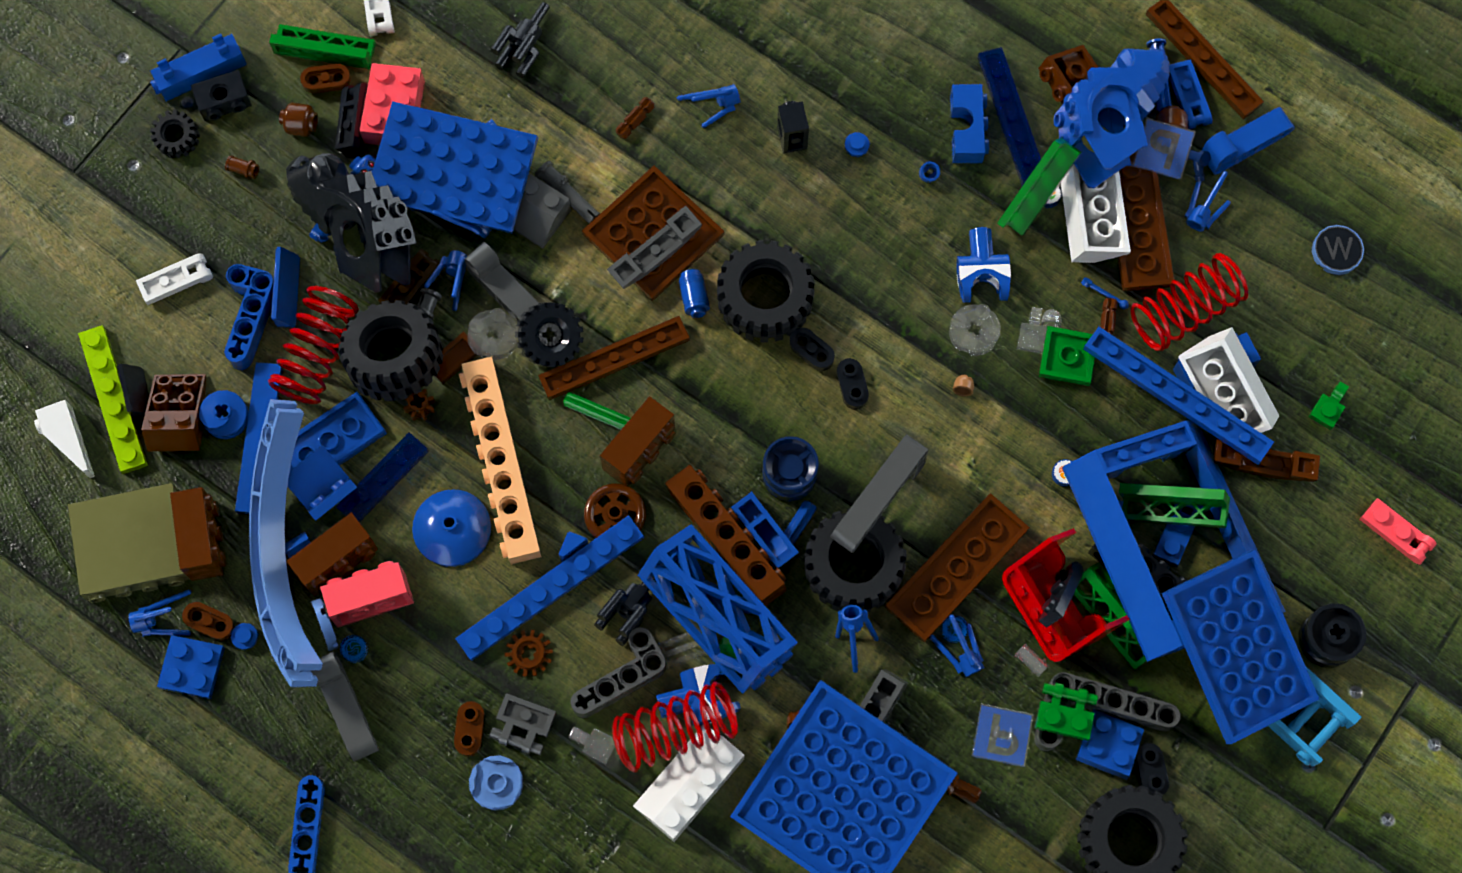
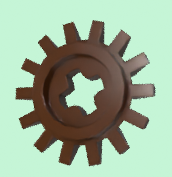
M531 629L530 636H526L525 631L522 630L520 631L522 638L518 639L515 634L512 636L515 641L514 645L507 642L506 646L512 649L511 652L505 653V657H512V660L507 665H517L513 671L514 673L524 669L523 677H527L528 670H532L533 676H537V667L544 672L546 668L542 663H551L552 660L546 658V655L553 653V649L546 650L545 647L550 644V641H541L544 636L543 633H540L538 637H534L535 630ZM528 646L529 649H536L537 652L533 654V660L522 658L521 655L525 653V647Z

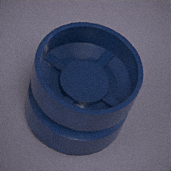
M793 436L780 438L767 448L763 458L762 478L766 489L771 495L783 501H796L804 498L812 491L816 483L819 465L818 456L814 448L807 441Z

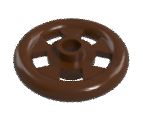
M607 484L595 490L588 498L584 508V521L589 532L597 538L610 529L611 526L613 527L627 517L628 512L631 511L636 513L634 523L641 531L646 520V506L642 497L633 488L624 484ZM620 494L630 499L627 505L617 501ZM607 496L611 501L602 508L598 502ZM613 509L620 511L617 517L610 515ZM602 514L605 524L598 526L595 516Z

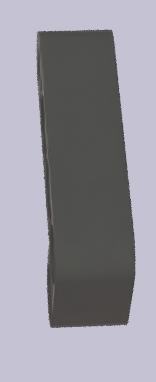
M485 242L464 259L467 269L473 278L516 322L522 320L523 317L521 315L523 312H527L529 307L538 305L539 302L500 264L497 254Z
M638 627L629 634L628 641L630 649L635 656L634 660L573 694L571 706L573 712L578 717H590L664 674L666 671L664 655L648 629ZM638 636H644L648 639V643L644 647H637L633 643ZM651 659H658L661 662V666L657 670L648 669L646 664ZM627 672H634L638 675L634 683L629 684L623 680ZM604 685H611L614 687V692L611 696L604 697L600 694V689ZM593 691H595L596 697L599 700L597 704L591 694ZM580 699H584L585 702L589 701L587 709L578 707Z
M334 652L320 657L323 663L322 669L311 670V672L318 678L317 685L321 688L353 762H356L379 751L378 745L341 661Z

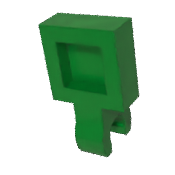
M1340 381L1335 386L1330 397L1322 394L1308 417L1332 430L1345 409V406L1339 402L1349 386Z

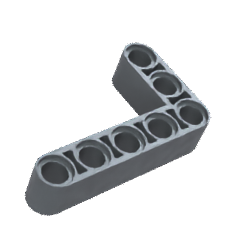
M906 434L834 529L830 538L853 553L909 478L914 480L926 463L929 449Z
M1061 672L1056 674L1049 682V684L1055 685L1056 681H1063L1069 689L1073 690L1088 688L1093 694L1098 695L1096 706L1085 703L1084 709L1091 711L1094 709L1112 717L1158 731H1168L1177 725L1180 720L1179 709L1173 704L1073 674ZM1045 694L1044 702L1051 703L1052 695ZM1108 696H1114L1119 700V708H1113L1108 704ZM1061 698L1060 705L1066 707L1075 706L1076 703L1074 700ZM1134 704L1143 705L1146 710L1144 716H1139L1135 713ZM1165 711L1171 715L1172 721L1170 724H1166L1161 720L1160 712ZM1036 729L1034 742L1038 749L1049 752L1060 744L1063 735L1052 733L1055 738L1054 743L1047 744L1042 740V732L1045 731Z

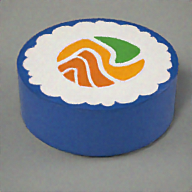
M1060 460L1053 467L1052 478L1056 484L1063 487L1070 486L1062 467L1072 462L1071 460Z

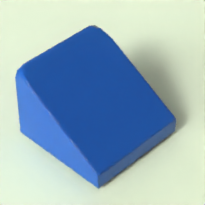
M570 531L569 533L567 532L559 551L560 560L562 562L586 546L588 544L587 538Z

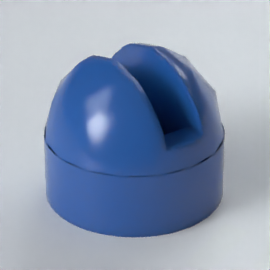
M932 161L924 163L919 169L921 180L927 183L934 182L940 175L939 166ZM931 168L934 172L926 177L924 173Z
M316 223L309 237L317 242L328 241L327 236H331V233L325 234Z

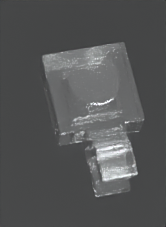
M1032 307L1028 323H1021L1017 350L1042 354L1047 327L1039 326L1042 308Z
M573 727L569 734L571 740L585 745L582 751L583 754L604 765L607 764L615 749L612 736L596 728L593 729L590 735L576 727Z

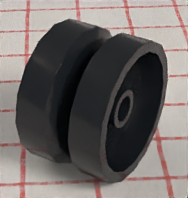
M1331 603L1318 608L1302 622L1298 632L1299 645L1302 653L1310 662L1320 667L1335 668L1354 658L1363 649L1366 642V627L1362 618L1352 608L1343 604Z

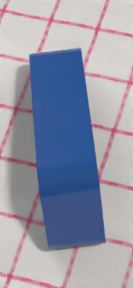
M1278 107L1228 135L1225 131H1221L1212 136L1202 149L1210 153V161L1207 165L1212 173L1217 175L1286 137L1295 129V126L1283 109Z
M235 264L228 268L226 278L232 289L236 293L244 295L224 353L235 369L244 370L253 362L272 309L274 279L267 271ZM239 276H245L242 282H235ZM269 282L268 287L259 289L262 283ZM261 305L257 312H250L252 307ZM245 329H253L249 335H242Z

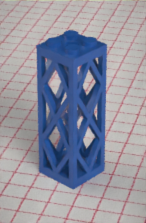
M692 524L657 546L637 576L742 694L750 688L754 691L766 681L765 678L768 675L771 678L783 668L782 665L793 656L791 650L798 642ZM692 540H694V542H695L700 548H698V547H696V546L690 544V543L692 542ZM696 558L713 565L718 585L705 580ZM670 581L682 586L691 608L675 601ZM731 583L746 599L735 594ZM742 609L759 616L764 637L751 631ZM689 619L698 623L702 634ZM716 633L729 639L737 659L720 652ZM735 671L743 674L742 678Z

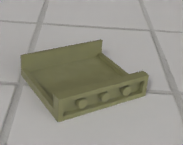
M173 483L68 504L80 596L91 603L105 601L108 596L126 597L132 595V591L142 590L143 592L157 590L158 586L161 585L179 586L184 584L185 580H190L179 567L170 493L179 490Z

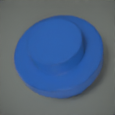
M855 132L847 136L845 150L851 156L860 157L869 150V139L864 134Z
M241 623L233 629L231 641L238 649L247 650L257 643L258 632L253 625Z

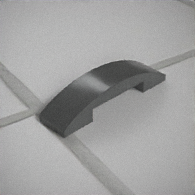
M687 206L666 221L667 225L634 252L630 255L626 253L607 269L623 289L639 281L659 267L701 228L702 223Z

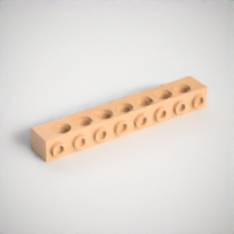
M492 356L463 363V373H459L462 388H467L469 396L465 397L468 412L473 411L475 420L470 422L474 436L479 435L481 443L476 445L479 459H485L486 469H482L485 484H491L492 493L488 494L491 509H497L498 517L494 518L497 534H503L504 542L500 543L503 558L508 557L511 565L540 558L539 544ZM484 384L488 386L486 391L482 393L475 391L478 385ZM485 408L494 410L488 417L481 415L482 410ZM491 432L499 433V437L494 441L486 439L487 435ZM497 456L505 457V461L501 465H494L492 463L493 459ZM501 481H511L509 488L504 490L498 488ZM514 504L517 506V510L513 514L504 513L507 505ZM514 529L523 530V535L520 538L513 539L510 537V533Z

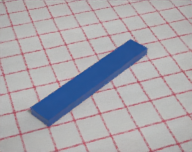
M256 362L235 506L236 513H250L253 471L262 427L270 399L279 400V392L274 390L268 383L270 375L278 374L282 376L283 367L278 364ZM273 382V383L276 384L278 387L281 386L280 384H278V383H276V382Z

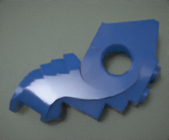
M1124 49L1119 53L1116 61L1110 68H1090L1087 72L1088 80H1081L1076 83L1072 88V93L1066 95L1063 99L1064 103L1055 113L1054 125L1059 129V138H1063L1082 152L1074 165L1088 188H1096L1125 166H1131L1129 156L1142 147L1148 146L1142 121L1153 110L1154 104L1160 98L1159 95L1166 88L1164 84L1169 78L1170 69L1165 50ZM1083 136L1086 137L1094 152L1088 150L1081 139Z

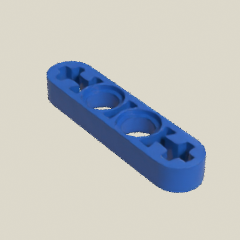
M313 775L302 778L298 785L288 873H295V869L301 867L302 859L296 858V854L303 856L311 855L310 860L304 859V867L309 869L308 873H315L325 787L322 780ZM311 781H314V785L318 786V790L312 792V800H317V805L309 802L302 803L303 799L309 801V792L305 790V786H310ZM306 808H313L315 811V819L310 823H304L301 819V813ZM304 835H308L312 839V846L306 851H302L298 847V840Z

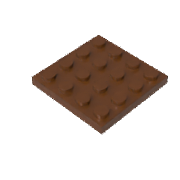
M652 166L582 230V235L614 264L626 253L630 255L664 228L667 225L666 221L687 206L702 223L701 228L669 259L634 283L653 302L680 277L682 272L692 266L724 236V230L656 166Z

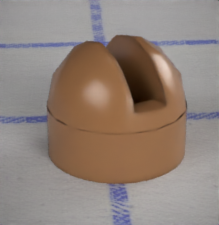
M967 375L958 376L954 382L953 392L960 396H971L974 391V380Z

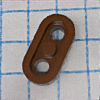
M342 64L313 66L306 68L301 73L300 81L303 88L309 93L340 91L343 87L349 86L351 75L348 68ZM338 77H342V78H343V79H342L341 81H339V82H336V81H335V79L338 78ZM313 80H318L316 84H310Z
M200 602L188 604L182 613V619L189 628L218 641L230 638L235 628L234 621L227 614ZM197 613H202V618L199 621H194V616ZM224 623L226 625L225 630L218 632V626Z
M473 701L462 704L457 712L454 746L463 756L477 754L482 746L485 712L481 705ZM468 711H475L474 718H466V713ZM466 737L472 738V743L469 746L463 745V740Z

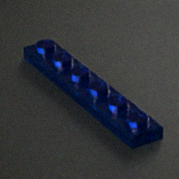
M1002 47L978 53L977 58L1017 174L1023 186L1040 162L1041 157Z

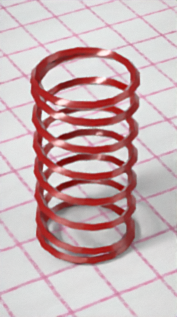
M1222 253L1213 255L1211 261L1213 270L1207 264L1200 263L1198 266L1200 279L1192 272H1185L1184 280L1186 287L1181 282L1172 280L1170 287L1174 298L1165 289L1158 288L1156 295L1161 308L1150 297H1144L1143 305L1138 303L1132 304L1131 318L1134 326L1149 347L1155 351L1163 352L1164 349L1170 346L1171 339L1174 341L1182 340L1185 331L1189 333L1195 332L1198 329L1199 323L1209 324L1212 320V315H1223L1226 311V306L1236 307L1240 301L1247 300L1249 289L1246 279L1240 268L1230 257ZM1217 260L1224 265L1230 274L1236 294L1224 281L1219 271ZM1231 266L1236 271L1242 282L1244 288L1243 297H1240V286ZM1202 268L1206 269L1214 279L1221 298L1206 281ZM1188 276L1193 278L1200 287L1207 306L1193 290ZM1175 284L1185 294L1186 298L1188 299L1191 305L1193 314L1188 310V308L1183 304L1182 300L1178 296V293L1175 289ZM1224 289L1231 297L1236 299L1233 303L1227 302ZM1208 292L1214 299L1223 304L1220 311L1213 310ZM1161 293L1164 294L1172 304L1178 316L1179 322L1175 319V317L1170 313V311L1166 307L1162 299ZM1194 300L1209 313L1207 319H1199ZM1147 301L1157 311L1158 315L1160 316L1163 322L1165 330L1161 327V325L1158 323V321L1151 313ZM1135 308L1141 309L1149 317L1159 334L1161 345L1151 339L1138 323ZM1180 308L1195 321V325L1192 328L1185 327ZM1164 313L1181 329L1179 336L1171 335Z
M310 286L306 290L311 298L306 297L302 299L307 307L329 316L341 318L346 324L349 322L347 318L354 317L359 311L357 304L352 299L326 287ZM316 290L336 296L349 304L352 309L333 305L319 298L311 291ZM306 313L296 314L297 319L304 324L323 331L332 332L339 339L341 333L347 331L346 328H334L312 315ZM292 328L289 331L294 337L316 346L325 347L335 357L331 359L320 358L307 349L286 343L283 345L286 351L298 357L319 362L328 370V373H313L295 362L282 358L276 360L277 364L291 372L312 377L322 387L321 389L306 388L298 382L278 374L270 375L268 383L274 390L289 398L307 404H318L321 402V399L317 393H322L327 389L322 378H328L333 374L328 363L336 362L339 359L338 353L334 348H339L340 343H327L312 333L299 328ZM273 382H276L284 387L296 391L305 392L313 398H315L316 400L304 398L293 393H290L278 387Z
M713 682L712 685L706 684L702 688L701 694L694 690H689L684 700L679 696H673L669 700L668 705L663 702H656L653 705L652 711L646 707H641L637 711L636 716L631 713L616 716L612 725L613 740L618 755L625 767L632 772H637L641 766V756L644 762L653 767L656 760L650 736L639 720L642 712H646L651 716L652 735L660 756L666 761L670 760L672 753L669 738L661 721L655 715L658 707H663L667 711L668 728L676 750L680 754L686 755L688 750L687 740L682 725L672 710L674 701H679L683 705L688 735L695 748L702 750L704 745L702 730L697 717L688 705L691 695L696 696L700 700L702 721L710 740L715 744L719 743L720 731L718 724L727 737L734 739L738 732L737 716L726 689L720 683ZM707 690H710L713 712L705 700V692ZM715 694L726 711L732 733L728 731L723 723ZM706 711H707V713H708V715H709V718H710V720H711V723H712V725H713L715 737H714V735H713V733H712V731H711V728H710V725H709V722H708V719H707ZM689 715L696 728L699 743L697 742L696 737L693 733ZM626 718L634 720V731ZM673 721L680 734L683 749L681 748L677 740L673 726ZM623 724L628 730L636 754L635 767L632 765L626 751ZM656 725L658 726L663 737L667 755L664 753L663 748L660 744ZM640 730L648 745L651 761L648 759L641 741Z

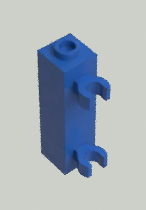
M218 34L212 37L214 42L170 62L166 58L157 62L159 67L150 70L154 78L150 83L157 95L161 93L165 101H168L192 90L191 85L230 73L247 65L233 34L226 37Z

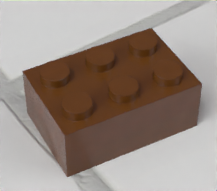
M649 396L600 454L602 469L621 484L629 486L630 483L635 484L643 474L641 470L647 463L652 464L660 453L658 451L663 444H669L676 434L674 432V414Z
M202 487L170 493L180 570L192 581L223 576V567H226V557L224 551L220 550L219 542L223 541V533L221 527L217 526L216 517L220 516L218 502L214 501L211 494H208Z
M351 512L286 562L315 597L318 594L322 595L320 587L327 585V581L334 578L345 579L353 573V568L359 563H366L375 556V551L378 550V547Z

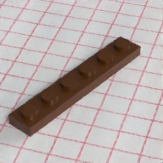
M1160 0L1147 10L1145 15L1187 60L1191 59L1197 71L1243 120L1262 106L1264 101L1170 0Z
M677 316L568 362L565 365L542 373L538 377L548 400H552L690 341V337L680 316Z

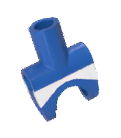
M978 227L970 230L971 256H957L956 263L957 282L962 302H971V289L979 282L992 284L997 294H999L1000 301H1008L1011 278L1009 255L993 254L991 229Z
M716 664L685 670L680 673L683 688L656 695L657 702H663L668 705L669 700L673 696H679L684 700L689 690H694L701 694V690L706 684L712 685L715 680L725 674ZM707 690L705 692V700L713 712L710 690ZM691 695L688 705L697 717L699 725H703L700 700L696 696ZM716 700L721 718L728 717L722 703ZM674 701L672 705L673 712L676 715L683 713V705L679 701ZM732 702L735 713L741 710L740 702ZM659 707L661 718L667 717L666 709ZM706 711L708 722L711 723L709 715Z

